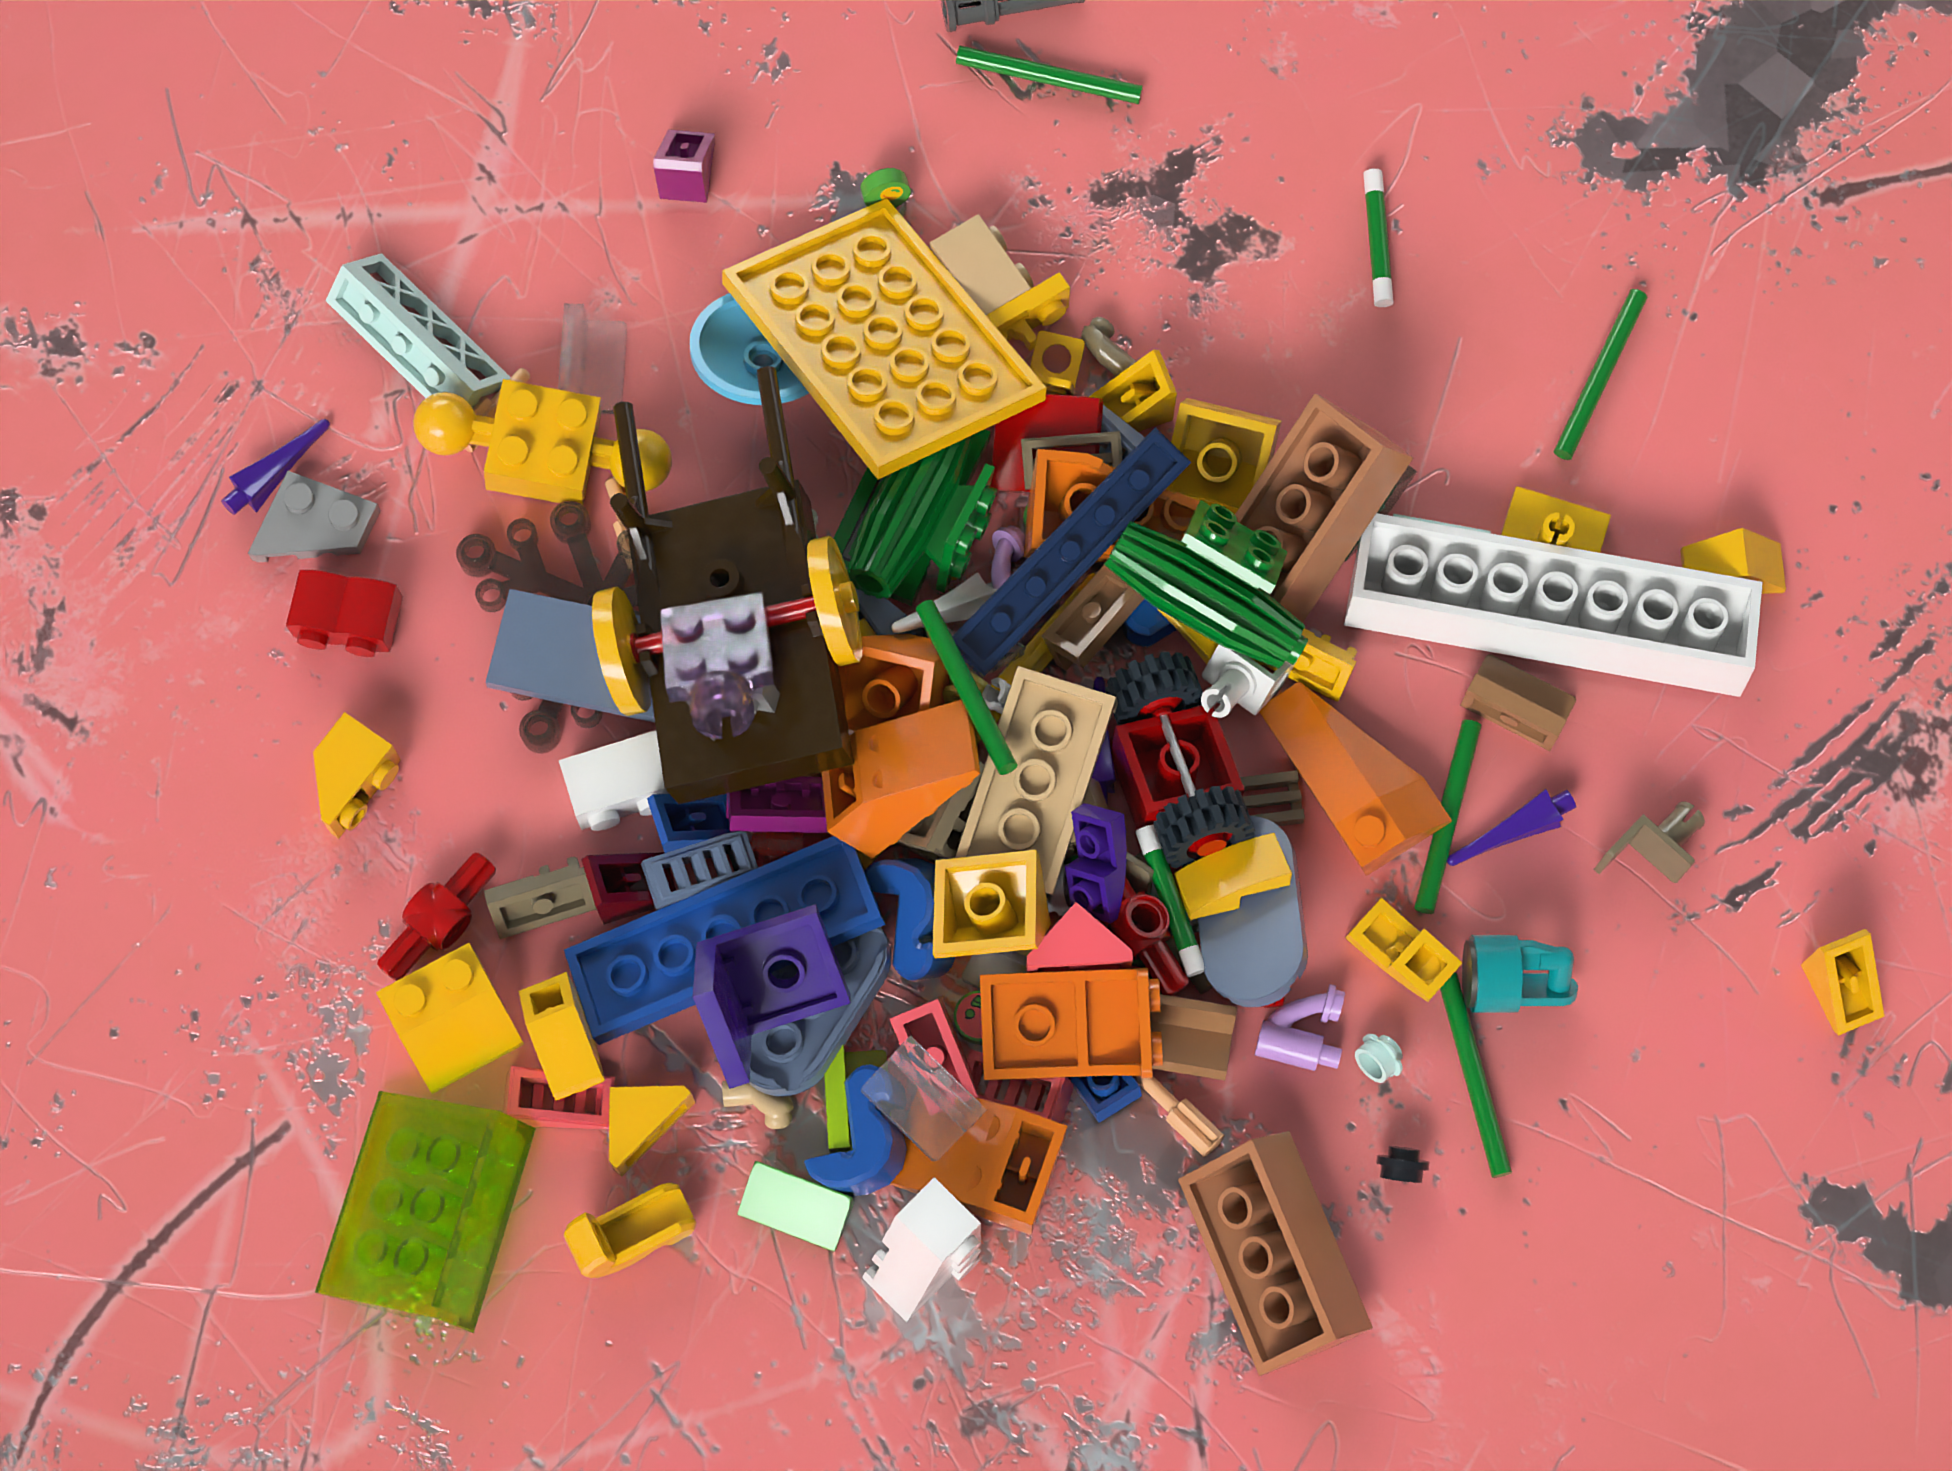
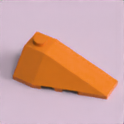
M1038 449L1027 506L1024 557L1029 558L1108 477L1115 467L1103 463L1102 459L1088 453ZM1165 489L1134 523L1181 541L1200 501L1179 492L1173 493ZM1118 539L1096 562H1106Z
M1300 681L1269 700L1259 711L1366 876L1452 822L1446 810L1421 775Z

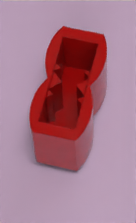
M299 570L286 627L292 636L297 638V643L304 647L324 650L327 644L345 645V650L351 654L361 657H374L376 652H390L403 596L396 584L363 577H345L318 570Z

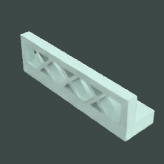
M382 253L341 266L325 301L425 398L435 393L450 392L461 396L474 408L481 397L499 391L503 379L509 380L511 378ZM377 272L388 284L375 280L370 274ZM402 305L414 308L420 315L408 312ZM434 336L448 340L454 347L440 343ZM466 367L480 371L486 378L479 380Z

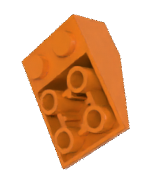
M960 699L853 732L850 735L854 764L822 771L827 832L873 859L888 846L898 842L902 835L925 817L932 815L941 804L960 789L969 786L981 772L974 724L962 700Z
M917 1088L901 1131L907 1147L903 1169L890 1185L918 1194L935 1177L971 1214L1031 1235L1064 1145L1068 1126L1016 1107L980 1098H973L929 1117Z

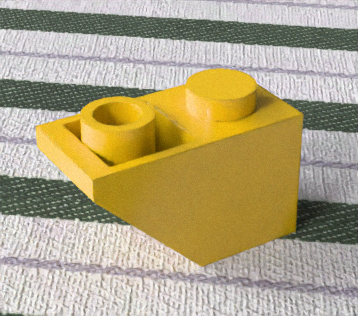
M346 712L342 714L313 751L321 820L332 835L339 839L346 829L351 831L359 825L367 812L368 806L366 804L378 789L382 791L392 783L399 770L398 763L401 761L392 744Z
M564 972L518 991L527 1030L555 1100L557 1101L572 1094L582 1092L589 1087L604 1082L605 1078L597 1045L592 1038L578 992L568 973Z

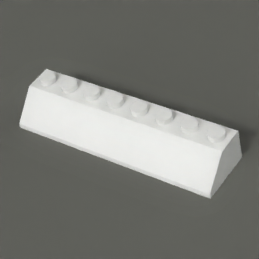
M1376 513L1359 538L1344 626L1740 697L1755 669L1763 582Z

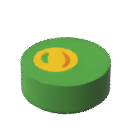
M884 168L869 174L860 186L866 207L887 198L896 208L902 205L911 194L906 174L895 168Z

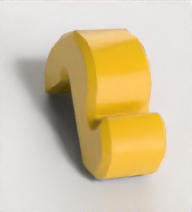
M665 1183L597 1218L587 1212L581 1214L567 1225L563 1236L581 1274L589 1278H600L638 1262L664 1245H673L694 1231L697 1223L679 1185Z

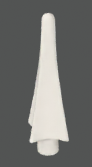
M977 572L934 602L945 623L968 620L998 589L993 588L992 582L986 584ZM916 611L894 622L891 629L894 633H902L922 628L924 625Z

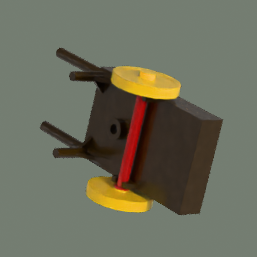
M772 366L762 367L756 371L770 457H765L760 461L759 469L768 487L649 515L633 404L630 402H619L613 406L626 496L622 493L614 494L610 499V505L628 532L641 623H638L633 607L625 592L619 587H612L597 591L593 596V632L604 679L619 711L626 716L647 712L651 706L652 698L664 788L678 805L854 764L838 665L844 666L857 663L862 658V638L857 613L859 611L858 597L854 584L849 579L836 541L831 536L816 537L811 501L799 480H794L776 368ZM729 580L725 586L719 587L723 581ZM669 658L767 674L780 693L775 713L757 710L754 715H746L735 712L726 706L717 738L713 741L697 720L667 669Z

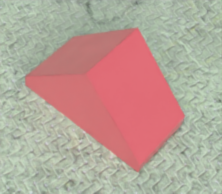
M1075 902L1044 936L1038 949H1033L1027 955L1026 973L1131 968L1133 962L1132 950Z

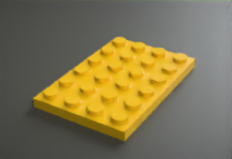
M887 198L722 270V284L878 480L1035 406L1046 399L1047 387Z

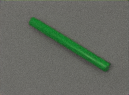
M961 45L958 48L956 64L1134 104L1140 103L1143 90L1142 85Z
M1631 289L1557 442L1553 452L1561 459H1572L1648 297L1641 290Z
M926 600L920 603L916 611L1000 775L1011 773L1017 768V762L933 600Z
M1462 720L1441 801L1452 822L1433 833L1414 909L1421 913L1434 914L1482 726L1473 720Z
M1453 973L1440 988L1491 1176L1492 1178L1502 1177L1511 1174L1512 1169L1458 975Z

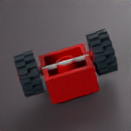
M1161 652L1158 658H1154L1153 654L1144 656L1145 661L1138 663L1135 659L1128 663L1129 669H1118L1115 672L1116 677H1110L1107 681L1108 687H1105V692L1115 696L1118 701L1116 712L1113 713L1118 726H1115L1111 754L1113 765L1136 829L1154 825L1168 864L1177 869L1180 866L1184 868L1202 857L1223 850L1228 846L1254 838L1255 829L1243 800L1245 789L1217 717L1212 716L1215 711L1214 707L1207 713L1203 706H1201L1203 691L1188 656L1183 657V654L1179 652L1174 653L1172 656L1169 652Z

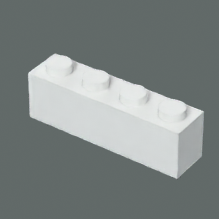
M656 730L559 760L573 810L581 830L590 827L593 831L606 830L619 824L621 817L637 812L642 816L652 815L647 798L652 794H669L664 788Z

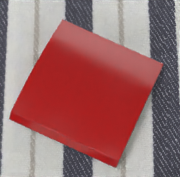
M1046 394L1045 401L995 424L992 466L995 469L991 487L996 488L997 492L1030 493V490H1025L1021 439L1101 433L1103 399ZM1100 444L1049 448L1045 450L1098 454ZM1038 449L1032 450L1033 459L1036 458V452Z

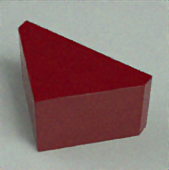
M665 852L587 855L581 859L595 907L603 924L655 909L641 863L645 859L664 854ZM670 868L663 869L670 891H676Z

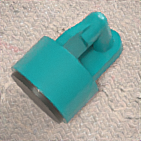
M1471 935L1469 940L1465 941L1462 957V986L1465 1005L1467 1008H1470L1472 1013H1518L1520 1006L1570 1005L1576 1000L1578 993V984L1572 978L1574 955L1566 947H1554L1533 940H1519L1517 935ZM1523 970H1549V972L1523 973Z

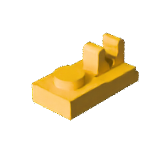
M1059 272L986 316L1007 341L1012 338L1021 340L1026 348L1031 351L1036 344V335L1032 329L1040 324L1043 326L1051 325L1066 313L1067 308H1069L1070 286Z
M1304 628L1301 635L1308 638V642L1288 678L1296 682L1300 681L1306 687L1338 702L1357 662L1354 660L1357 650L1351 646L1344 650L1330 643L1331 636L1323 634L1319 638L1314 635L1315 633ZM1251 658L1252 660H1254V661H1256V662H1258V663H1260V664H1262V665H1264V666H1266V667H1268V668H1270V669H1272V670H1274V671H1276V670L1278 669V668H1276V667H1273V666H1271V665H1268V664H1266V663H1263V662H1260V661H1258V660H1255V659Z

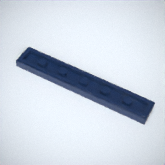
M1156 427L952 636L964 661L981 678L1008 653L1121 536L1130 521L1134 522L1189 466L1191 461Z

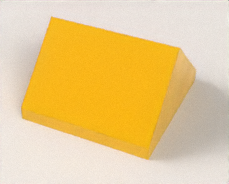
M1037 850L935 860L933 956L935 959L1038 949L1051 922L1040 857Z

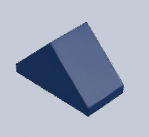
M652 794L647 798L665 853L723 834L735 832L729 830V819L726 818L727 794L679 805L670 794Z

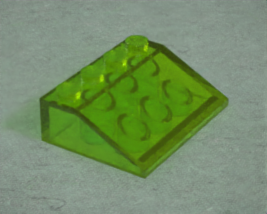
M379 1091L315 1293L433 1325L474 1333L536 1128L498 1110Z

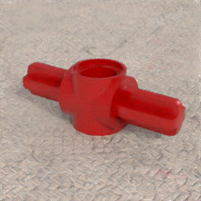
M475 852L444 886L438 882L435 884L428 883L423 886L406 905L402 918L407 928L378 959L377 965L391 979L397 981L411 970L430 947L438 951L439 949L446 950L462 936L471 922V910L467 905L495 875V866L485 856Z
M1125 876L1118 919L1109 923L1107 929L1132 950L1133 960L1141 959L1145 967L1148 968L1152 979L1159 978L1160 992L1163 995L1171 996L1182 990L1189 982L1166 943L1171 938V934L1168 931L1170 922L1168 910L1158 898L1147 895L1144 891L1136 894ZM1132 920L1138 922L1142 926L1144 932L1139 930L1134 925Z

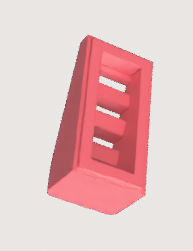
M970 1049L966 1061L977 1090L984 1071L983 1053ZM1067 1077L1011 1079L1004 1100L1001 1101L997 1097L1003 1079L989 1080L984 1095L978 1094V1097H976L1016 1107L1062 1124L1074 1086ZM1027 1080L1032 1082L1025 1106L1022 1107L1017 1104ZM1048 1087L1050 1090L1043 1111L1039 1112L1038 1109L1045 1089Z
M511 1066L506 1076L502 1124L531 1127L609 1129L610 1087H614L615 1076L604 1075V1082L589 1087L590 1089H596L594 1115L585 1114L586 1090L574 1094L573 1113L564 1112L565 1098L556 1101L554 1096L552 1099V1110H542L544 1087H549L543 1069ZM523 1086H532L530 1108H521Z

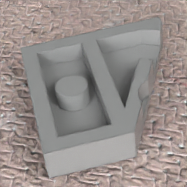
M287 471L248 554L256 562H268V557L296 555L298 559L316 558L324 553H333L337 556L360 554L381 510L377 503Z

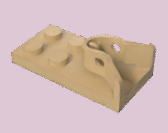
M1017 666L998 727L1018 766L1011 773L1000 775L990 755H988L955 858L1037 850L1040 857L1045 892L1054 895L1074 834L1071 811L1084 803L1112 713H1115L1117 709V698Z

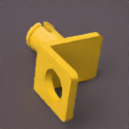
M1047 331L1038 332L1030 368L1047 387L1046 394H1074L1085 348V342L1082 339ZM1054 345L1065 347L1071 355L1069 367L1060 373L1048 371L1043 364L1045 351Z

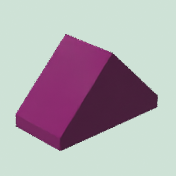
M667 131L654 157L653 164L660 199L707 203L715 133Z

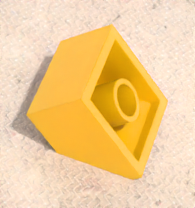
M1186 398L1180 403L1171 443L1191 463L1166 490L1173 493L1179 492L1197 501L1202 500L1210 506L1211 504L1222 505L1236 514L1274 456L1282 420Z
M470 943L459 947L376 992L401 1042L432 1094L524 1045L486 970Z

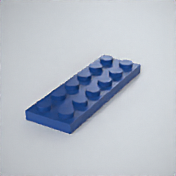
M832 836L564 949L592 1038L598 1045H601L696 1005L692 996L697 942L815 904L818 907L832 947L886 925L858 851L837 837ZM789 960L776 961L770 966L769 971L772 973L793 964V962Z

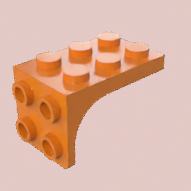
M1148 968L980 974L984 1080L1080 1076H1140L1142 1078H1153L1152 1066H1163L1161 1031L1151 1032L1150 1012H1161L1159 978L1148 979Z

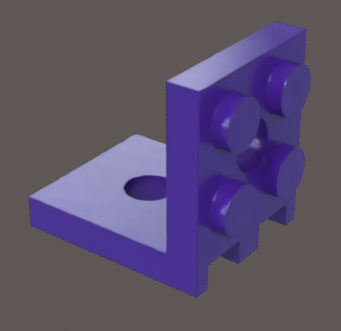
M816 904L697 942L692 997L729 1089L750 1083L751 1037L753 1034L851 1003V994ZM789 960L798 967L799 971L794 977L782 980L774 977L770 973L769 968L776 961Z

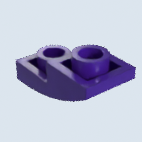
M1083 803L1071 811L1078 858L1065 866L1071 907L1077 902L1095 919L1112 923L1118 919L1125 885L1127 845L1124 813Z

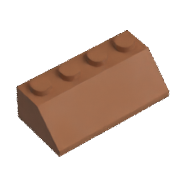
M1318 394L1313 395L1235 514L1237 522L1254 532L1255 530L1268 532L1281 543V548L1288 551L1276 586L1269 595L1302 623L1413 460L1412 456L1378 430Z
M1290 1131L1251 1139L1178 1179L1259 1376L1335 1347L1373 1328Z

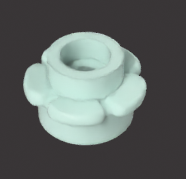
M1367 1034L1364 1036V1044L1355 1051L1356 1062L1363 1073L1378 1083H1383L1394 1075L1399 1076L1403 1070L1400 1061L1403 1058V1054L1399 1045L1386 1035L1378 1037L1375 1034Z

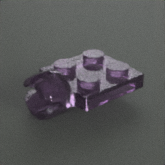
M763 592L661 609L665 683L670 702L689 701L692 723L696 730L706 737L723 739L721 717L731 716L733 737L740 735L749 728L754 719L753 694L756 689L774 685L767 610Z

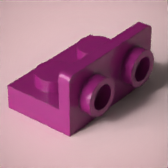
M801 776L727 793L726 818L729 819V830L828 833L822 777Z

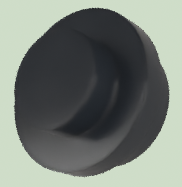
M1389 1146L1388 1155H1377L1376 1161L1377 1164L1381 1165V1178L1412 1183H1422L1423 1170H1429L1430 1162L1419 1159L1420 1150L1399 1146Z

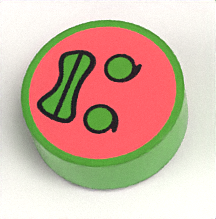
M980 990L965 994L958 1001L954 1010L956 1031L965 1041L976 1045H983Z

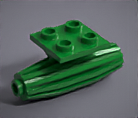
M972 435L885 477L862 521L847 569L849 579L857 590H861L864 594L875 596L879 599H882V597L889 598L925 552L940 568L936 590L945 593L952 577L959 580L962 578L972 556V552L969 550L974 539L980 541L989 525L992 513H989L997 494V489L991 487L995 467L987 463L975 485H959L972 443Z
M1200 500L1181 541L1130 521L1104 564L1152 606L1216 644L1278 669L1285 661L1294 665L1308 642V638L1301 635L1305 625L1269 595L1276 586L1288 551L1281 548V543L1268 532L1263 530H1255L1254 532L1237 522L1235 514L1222 505L1211 504L1210 506Z

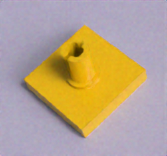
M1516 486L1501 535L1600 553L1611 515Z

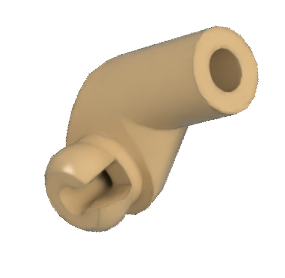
M722 1081L724 1107L754 1105L765 1114V1125L767 1127L783 1129L790 1125L792 1121L790 1111L794 1108L790 1096L768 1095L758 1091L749 1083L729 1089L727 1082Z

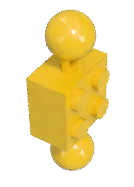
M503 379L495 418L475 415L472 406L464 398L450 392H440L428 396L419 404L415 411L413 429L416 438L425 449L434 454L454 455L463 451L470 444L489 447L484 468L486 490L583 508L591 466L611 470L615 480L625 487L618 438L614 441L597 437L601 419V397ZM636 429L646 492L657 488L667 479L672 467V455L668 444L660 435L647 429Z

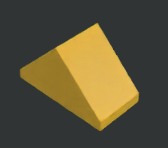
M1153 349L1089 397L1103 399L1104 406L1139 432L1173 420L1177 392L1160 350Z
M1743 527L1683 546L1680 550L1682 568L1763 582L1762 594L1784 593L1786 590L1781 543Z
M1866 929L1819 947L1801 964L1833 1031L1838 1036L1884 1017L1871 933Z
M684 1085L610 1087L609 1162L621 1177L696 1103L692 1093Z

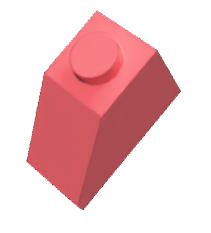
M942 997L890 1018L929 1117L978 1097L961 1043Z

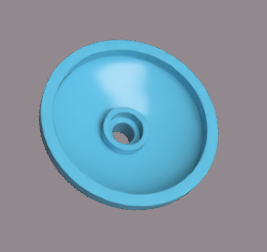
M730 293L713 301L697 317L690 333V357L698 376L715 392L741 403L762 405L756 371L762 367L772 366L776 368L781 403L790 402L809 394Z

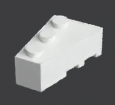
M934 1177L895 1216L882 1240L889 1250L885 1253L880 1249L875 1253L872 1258L875 1264L864 1273L862 1278L908 1322L952 1276L960 1281L980 1261L981 1258L978 1255L981 1252L979 1249L981 1247V1223Z

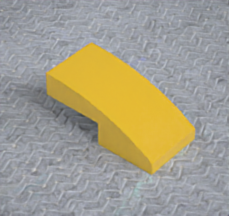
M1270 833L1236 843L1223 850L1202 857L1175 872L1174 880L1190 920L1239 909L1242 896L1289 886L1292 872L1275 833Z
M1382 897L1345 937L1387 974L1427 1002L1462 964L1454 954L1425 928L1421 931L1417 930Z

